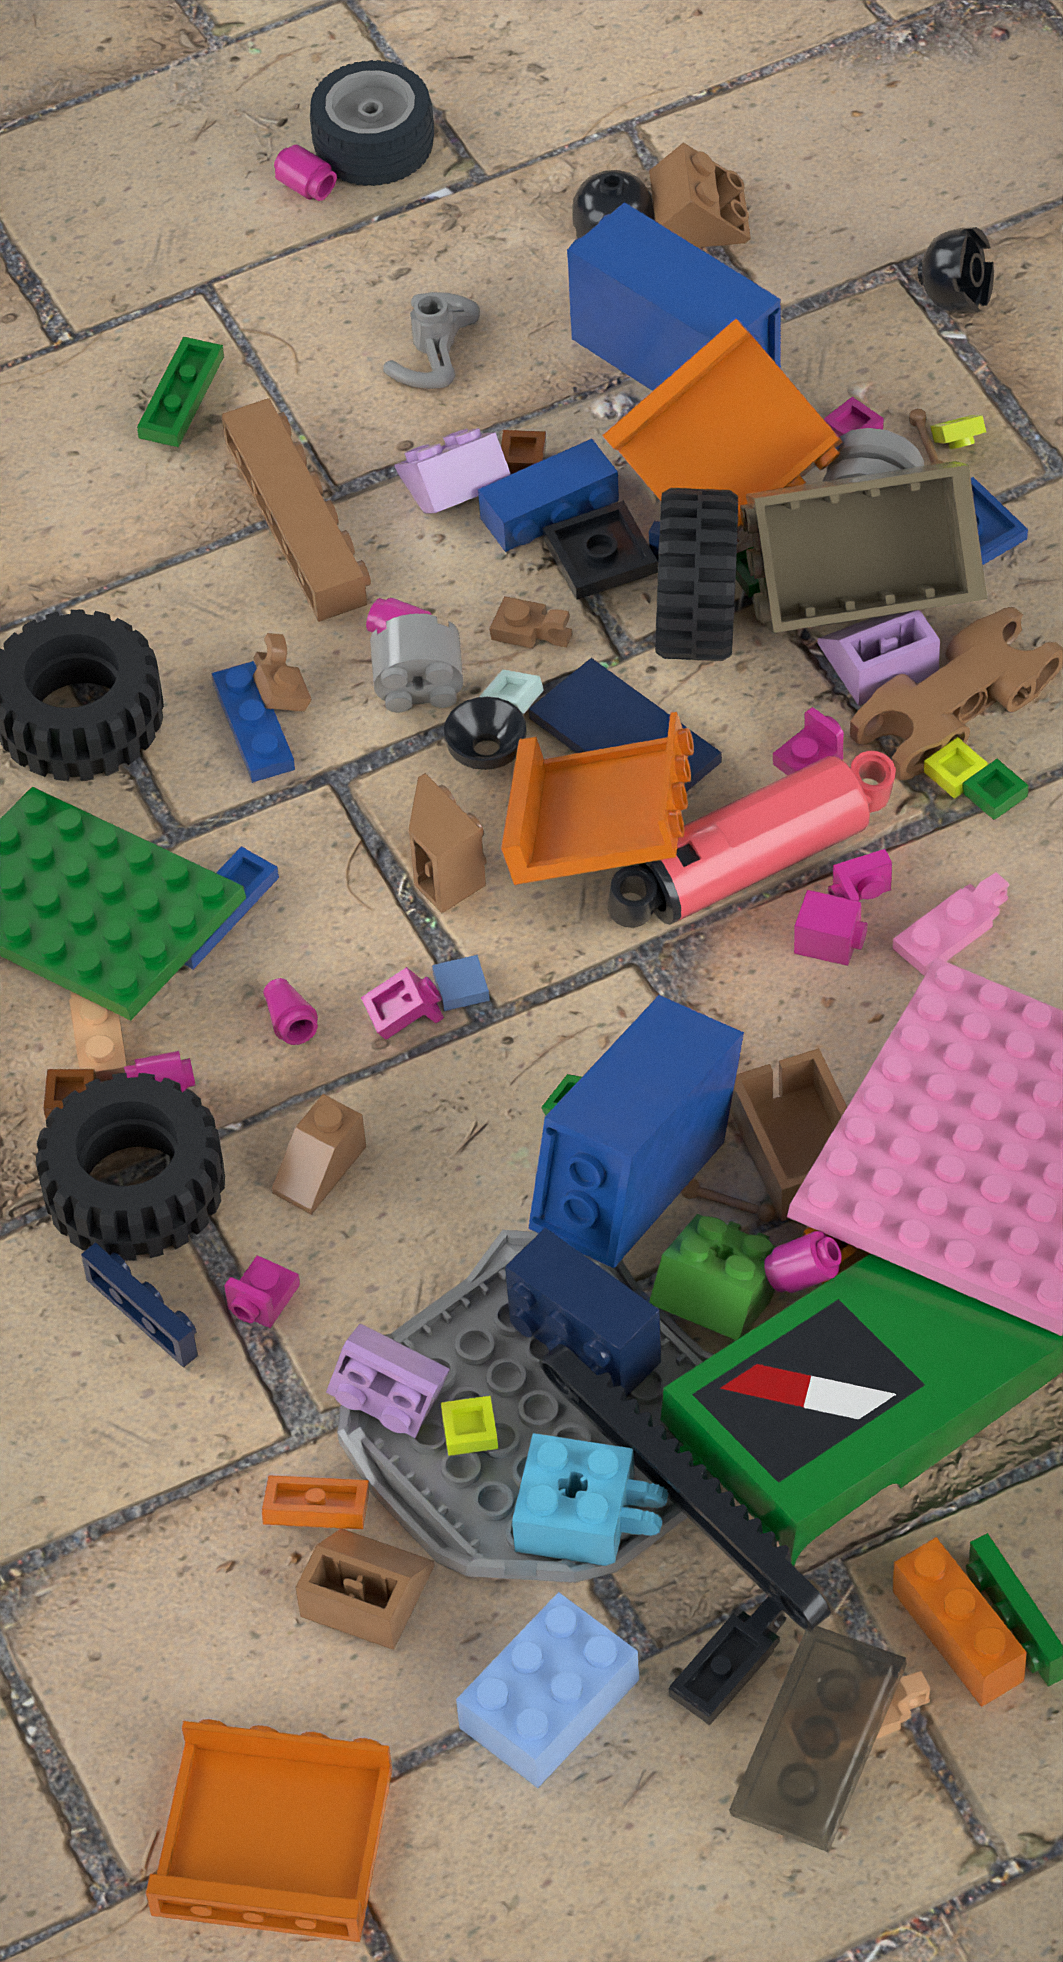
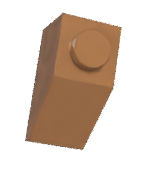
M322 1094L295 1127L272 1185V1194L312 1215L366 1148L363 1115Z

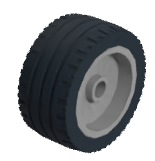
M381 60L354 62L329 73L327 77H324L318 83L315 92L312 94L310 104L312 143L316 156L331 165V170L336 173L338 179L363 186L390 184L415 173L426 162V159L429 158L434 140L432 102L426 84L409 68L394 62L390 63Z

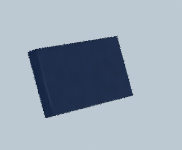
M593 658L586 661L529 708V719L575 753L668 737L670 714ZM692 730L690 732L693 738L694 754L688 756L691 780L684 785L686 792L722 763V752Z

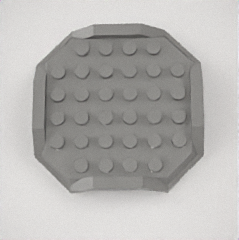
M502 1230L464 1281L394 1332L384 1335L450 1369L443 1387L416 1438L406 1433L393 1432L383 1426L379 1419L361 1410H351L341 1405L337 1431L339 1444L361 1478L369 1480V1490L382 1506L437 1563L470 1577L574 1583L616 1573L687 1518L669 1498H667L666 1506H663V1508L658 1507V1509L628 1505V1508L658 1514L661 1520H663L661 1531L657 1535L652 1536L622 1532L616 1561L613 1564L602 1566L568 1559L515 1552L512 1519L532 1434L607 1445L613 1444L546 1377L539 1364V1359L549 1352L547 1346L534 1336L530 1338L525 1337L512 1325L509 1318L505 1266L539 1233L534 1231ZM586 1256L646 1301H650V1297L639 1288L622 1260L615 1268H612ZM657 1308L660 1315L661 1363L626 1399L635 1398L638 1401L640 1413L648 1411L651 1414L653 1426L662 1424L665 1427L668 1440L676 1437L660 1420L664 1387L714 1354L704 1351L662 1309ZM491 1396L498 1449L448 1456L441 1402ZM634 1465L635 1475L633 1480L648 1482L649 1484H652V1482ZM707 1471V1477H708V1479L714 1478V1477Z

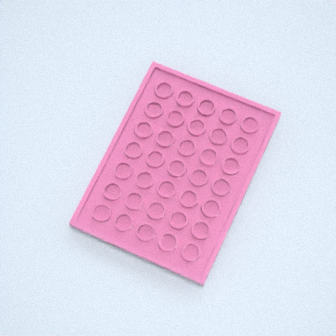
M935 958L790 1203L787 1217L1062 1336L1063 1011Z

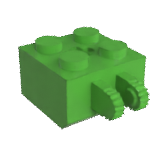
M696 1214L662 1254L649 1303L729 1338L738 1340L744 1336L773 1297L775 1289L767 1279L764 1262L765 1258L772 1254L773 1249L777 1246L769 1241V1236L760 1232L757 1235L741 1232L742 1225L733 1221L726 1224L716 1217H705Z

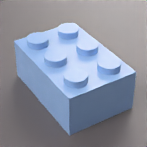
M558 1592L456 1699L459 1728L527 1781L539 1788L639 1681L638 1651Z

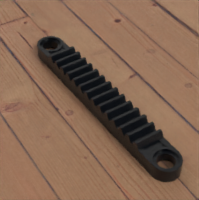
M563 1344L556 1345L539 1359L541 1369L554 1387L614 1446L632 1448L634 1465L652 1483L664 1487L667 1493H669L668 1498L794 1622L807 1632H811L830 1616V1608L823 1596L792 1565L789 1547L787 1545L777 1547L775 1534L772 1531L763 1533L762 1523L759 1518L749 1520L747 1507L744 1504L735 1506L733 1493L731 1491L722 1493L720 1481L716 1477L708 1479L706 1467L703 1464L694 1466L692 1453L689 1451L681 1453L679 1441L676 1438L667 1440L665 1427L662 1424L653 1426L651 1414L648 1411L640 1413L638 1401L635 1398L627 1400L625 1389L621 1385L613 1387L612 1378L608 1372L596 1375Z

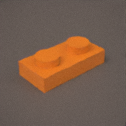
M268 1475L262 1506L263 1525L364 1529L369 1500V1480Z

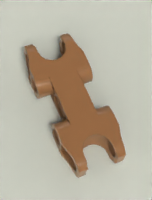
M1015 607L1003 608L989 616L977 619L955 635L945 653L946 659L950 662L921 683L917 684L906 674H899L879 687L851 719L850 737L858 744H868L886 735L899 736L906 741L896 749L892 756V761L896 768L895 777L899 780L912 779L924 773V760L957 737L966 744L970 735V729L965 724L994 703H1000L1009 712H1016L1037 698L1043 688L1063 667V647L1057 642H1047L1034 650L1022 651L1012 648L1009 645L1018 638L1022 631L1021 619L1023 614Z

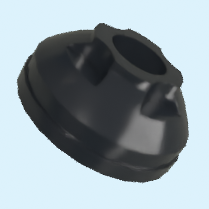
M476 697L459 704L450 712L444 725L445 742L450 754L462 765L480 770L496 769L507 765L516 758L519 740L525 739L527 735L526 721L522 712L509 701L497 697ZM482 741H493L500 746L498 751L491 755H481L474 750V747Z

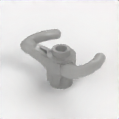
M430 292L414 295L411 300V305L414 309L410 312L413 344L419 351L427 354L432 372L413 371L393 360L387 361L384 364L383 370L397 382L411 387L425 389L448 387L455 378V370L449 358L454 337L460 328L478 321L480 308L476 302L451 293Z

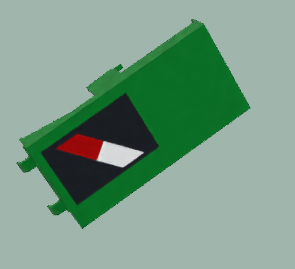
M870 1253L665 1386L660 1420L683 1445L680 1447V1452L689 1451L692 1453L694 1466L703 1464L706 1470L714 1478L716 1477L727 1491L733 1493L734 1498L740 1505L744 1504L747 1507L748 1513L753 1518L761 1520L763 1533L772 1531L775 1534L776 1542L778 1541L780 1546L787 1545L789 1547L791 1563L795 1566L798 1556L810 1542L882 1489L892 1484H897L901 1489L1063 1372V1335L1060 1336Z

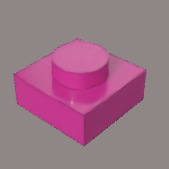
M854 397L849 398L824 418L838 437L851 430L864 428L883 430L884 418Z

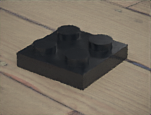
M624 500L543 527V539L576 600L658 573V561Z

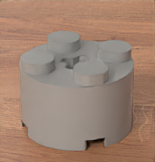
M408 614L386 621L387 629L379 634L377 629L372 633L370 644L374 690L378 697L385 701L386 708L389 711L396 713L405 712L411 709L413 704L431 703V705L438 708H446L457 702V693L463 686V669L459 630L453 623L448 621L449 627L438 624L437 616L430 614Z

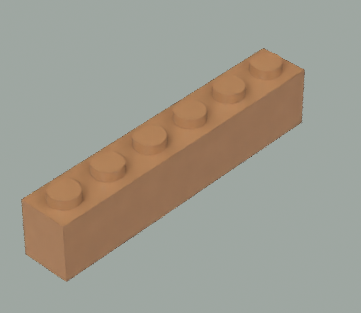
M270 398L221 414L225 443L318 622L366 606V586L371 585L368 569L363 560H355L352 539L347 530L340 531L338 528L339 520L336 509L331 500L324 501L321 496L323 495V489L320 479L315 470L308 471L306 467L307 458L299 441L293 443L291 427L285 413H277Z

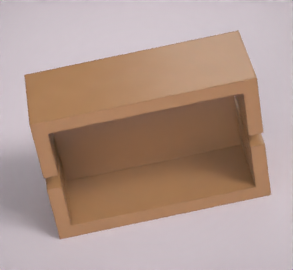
M819 1048L779 1061L780 1096L773 1098V1070L770 1064L736 1075L730 1111L781 1222L791 1219L787 1217L790 1203L847 1109V1105Z

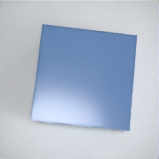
M478 955L432 965L434 980L442 998L441 1002L444 1011L490 1001L489 990Z

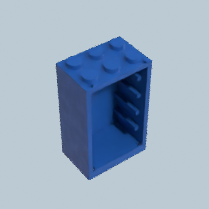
M624 202L611 214L605 215L598 225L583 237L577 238L570 248L567 249L572 340L650 390L654 391L735 319L745 326L781 369V299Z
M658 995L545 1116L528 1229L540 1233L546 1227L580 1253L615 1268L723 1145L744 1032Z

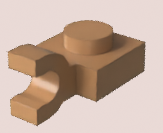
M504 596L489 628L491 640L533 649L536 640L540 639L567 648L573 635L572 629L566 627L570 618L569 611L554 609L547 613L546 604Z
M267 633L264 638L267 652H256L253 657L258 667L253 674V678L265 708L305 712L312 699L299 667L287 666L285 663L287 644L284 635Z

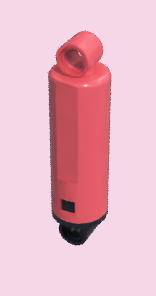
M866 751L857 755L849 767L839 757L827 756L684 825V837L678 838L675 858L634 864L623 867L614 874L608 898L610 917L623 927L635 928L648 922L654 912L663 923L671 925L864 831L869 824L870 813L881 810L890 799L896 774L893 761L879 751ZM862 779H873L877 781L879 784L869 785L865 783ZM635 893L642 899L636 901L628 900L623 894Z

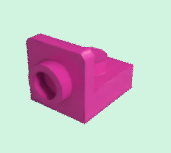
M811 707L804 714V728L773 752V765L788 776L827 756L839 757L842 760L844 732L841 726L832 717L824 716Z
M882 849L833 865V885L828 886V895L859 901L862 899H874L884 892L891 891L892 861L886 850Z
M407 967L361 997L376 1032L385 1040L423 1015H426L434 1023L444 1019L437 1002L442 1000L437 987L428 977L421 979Z
M257 1255L240 1280L230 1277L225 1283L228 1309L244 1322L253 1323L255 1321L271 1328L300 1286L299 1274Z

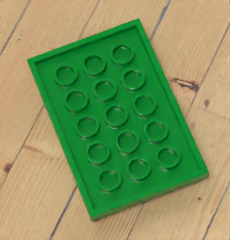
M31 787L0 818V956L130 1021L246 899L242 885L35 787Z

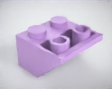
M479 428L469 431L468 429H463L443 437L445 442L443 446L440 443L432 446L426 444L404 453L407 460L395 464L398 475L423 513H437L477 497L478 489L511 475L496 433H481Z
M920 610L872 617L818 638V645L858 706L865 704L879 687L899 674H906L916 683H919L939 670L940 639Z
M360 1323L346 1340L341 1350L326 1393L334 1396L342 1406L348 1409L361 1410L379 1419L387 1429L396 1433H406L416 1438L443 1387L450 1369Z

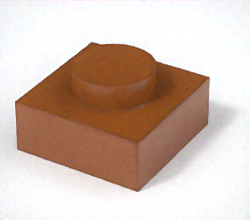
M503 430L501 449L511 474L545 460L546 431Z
M47 1069L43 1107L45 1118L47 1119L54 1108L62 1109V1100L74 1090L78 1093L86 1090L85 1084L96 1079L95 1069Z

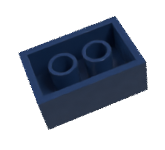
M546 1227L505 1266L509 1318L514 1328L525 1337L530 1338L534 1336L546 1345L549 1351L558 1344L565 1345L596 1375L608 1372L611 1375L613 1387L621 1385L625 1389L626 1397L661 1363L659 1309Z

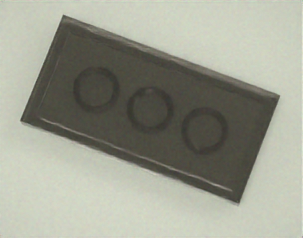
M817 1626L811 1632L805 1630L730 1806V1815L829 1853L906 1668V1657Z

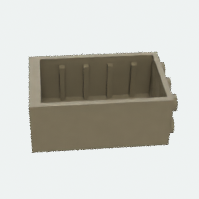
M952 461L746 494L747 504L740 505L744 532L747 531L748 534H752L754 547L753 549L746 550L750 576L758 579L760 593L753 594L756 619L760 620L761 624L765 623V626L773 633L987 599L968 464Z

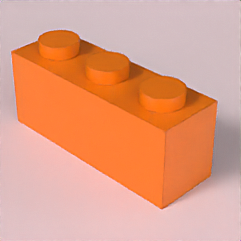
M937 1537L894 1561L893 1593L981 1707L1024 1682L1027 1652Z

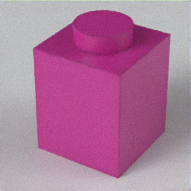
M807 890L794 925V954L848 966L854 948L859 950L863 948L867 934L868 923L861 921V902Z

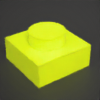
M968 415L930 426L934 443H948L949 449L974 444L973 436L986 432L983 415Z
M957 737L924 760V773L955 799L963 793V782L989 763Z
M491 1396L441 1402L448 1456L498 1449Z

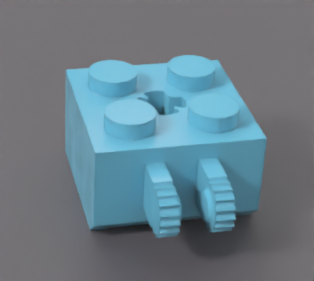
M533 1433L512 1519L515 1552L568 1559L602 1566L613 1564L616 1561L622 1532L652 1536L657 1535L661 1531L663 1520H661L658 1514L628 1508V1505L657 1509L658 1507L663 1508V1506H666L669 1493L659 1484H649L648 1482L633 1480L635 1473L632 1448Z

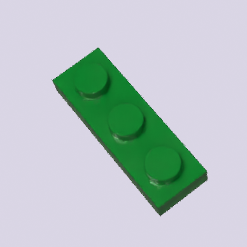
M183 336L137 426L139 439L179 448L224 358L223 345Z
M986 1533L970 1541L969 1563L966 1564L967 1575L979 1592H986L993 1603V1610L1027 1652L1026 1667L1032 1673L1038 1671L1048 1687L1063 1680V1644L990 1535Z

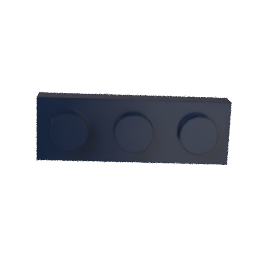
M96 1242L81 1254L86 1280L184 1368L198 1356L194 1336L197 1331L192 1321L183 1312L178 1310L174 1313L164 1304L158 1290L151 1283L145 1281L141 1284L131 1275V1270L122 1257L114 1252L109 1255Z

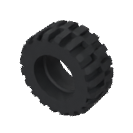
M670 488L662 493L655 653L664 659L724 661L732 656L738 495L730 490Z
M83 609L71 610V614L59 615L58 612L46 614V619L38 623L35 619L28 622L22 627L23 632L19 635L14 632L3 643L4 650L0 649V743L3 749L8 751L11 758L20 766L26 767L29 764L31 772L46 777L48 773L53 774L54 779L60 781H69L70 777H80L81 781L94 780L93 775L103 772L106 776L119 771V765L123 763L130 765L141 756L140 749L146 750L156 738L155 732L161 728L163 721L162 709L164 708L158 664L154 650L149 647L148 640L141 632L133 631L132 625L119 618L112 621L109 614L95 611L94 615L85 614ZM76 683H93L110 689L100 699L79 707L62 708L42 702L55 690Z
M126 1073L112 1074V1080L101 1082L98 1078L86 1083V1090L81 1093L74 1090L62 1100L63 1108H54L45 1120L47 1128L44 1127L39 1133L37 1140L38 1153L35 1156L47 1213L52 1216L53 1225L60 1234L69 1235L70 1243L79 1249L87 1250L89 1246L96 1242L109 1255L113 1252L117 1253L124 1261H137L136 1255L149 1254L150 1258L164 1255L163 1249L173 1245L176 1250L188 1243V1235L191 1232H194L196 1235L199 1234L209 1224L208 1214L213 1215L217 1212L222 1201L220 1193L225 1189V1171L219 1133L209 1108L202 1105L201 1098L193 1091L185 1089L182 1092L180 1083L165 1077L162 1082L156 1081L154 1074L139 1073L138 1077L127 1078ZM126 1148H152L173 1158L160 1174L136 1185H109L90 1176L94 1167L102 1159Z

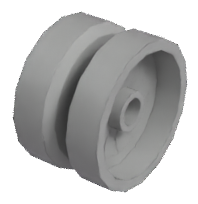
M874 428L851 430L839 437L843 441L836 448L840 455L827 466V473L823 478V482L924 466V460L919 450L912 443L893 432Z

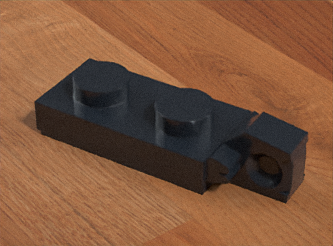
M768 1596L751 1616L744 1611L738 1616L733 1613L669 1687V1697L708 1725H711L773 1654L775 1647L780 1642V1636L776 1633L787 1618L785 1617V1612Z

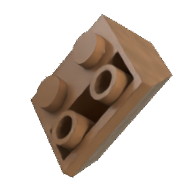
M684 142L649 170L655 221L696 247L745 244L751 239L748 222L749 214L744 193L745 185L736 172L723 168L712 161L705 152H698Z
M424 773L417 780L409 824L414 885L441 913H444L486 886L484 865H486L487 861L483 853L482 843L484 830L475 815L472 813L466 814L456 804L452 793L446 786L442 784L438 786Z
M341 1528L316 1545L295 1587L300 1617L394 1650L435 1566L434 1560Z

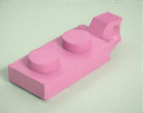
M995 872L981 881L976 888L971 884L963 889L960 888L893 938V949L925 976L935 958L945 962L993 927V920L1000 913V908L998 907L1008 900L1007 889L1009 883Z

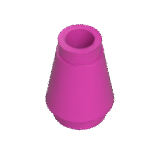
M278 978L270 981L265 986L263 994L266 998L275 1035L290 1045H300L309 1041L315 1035L318 1028V1014L316 1010L286 979Z

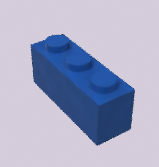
M589 439L478 489L480 519L503 550L507 552L520 545H526L542 536L543 527L618 502V471L594 440Z

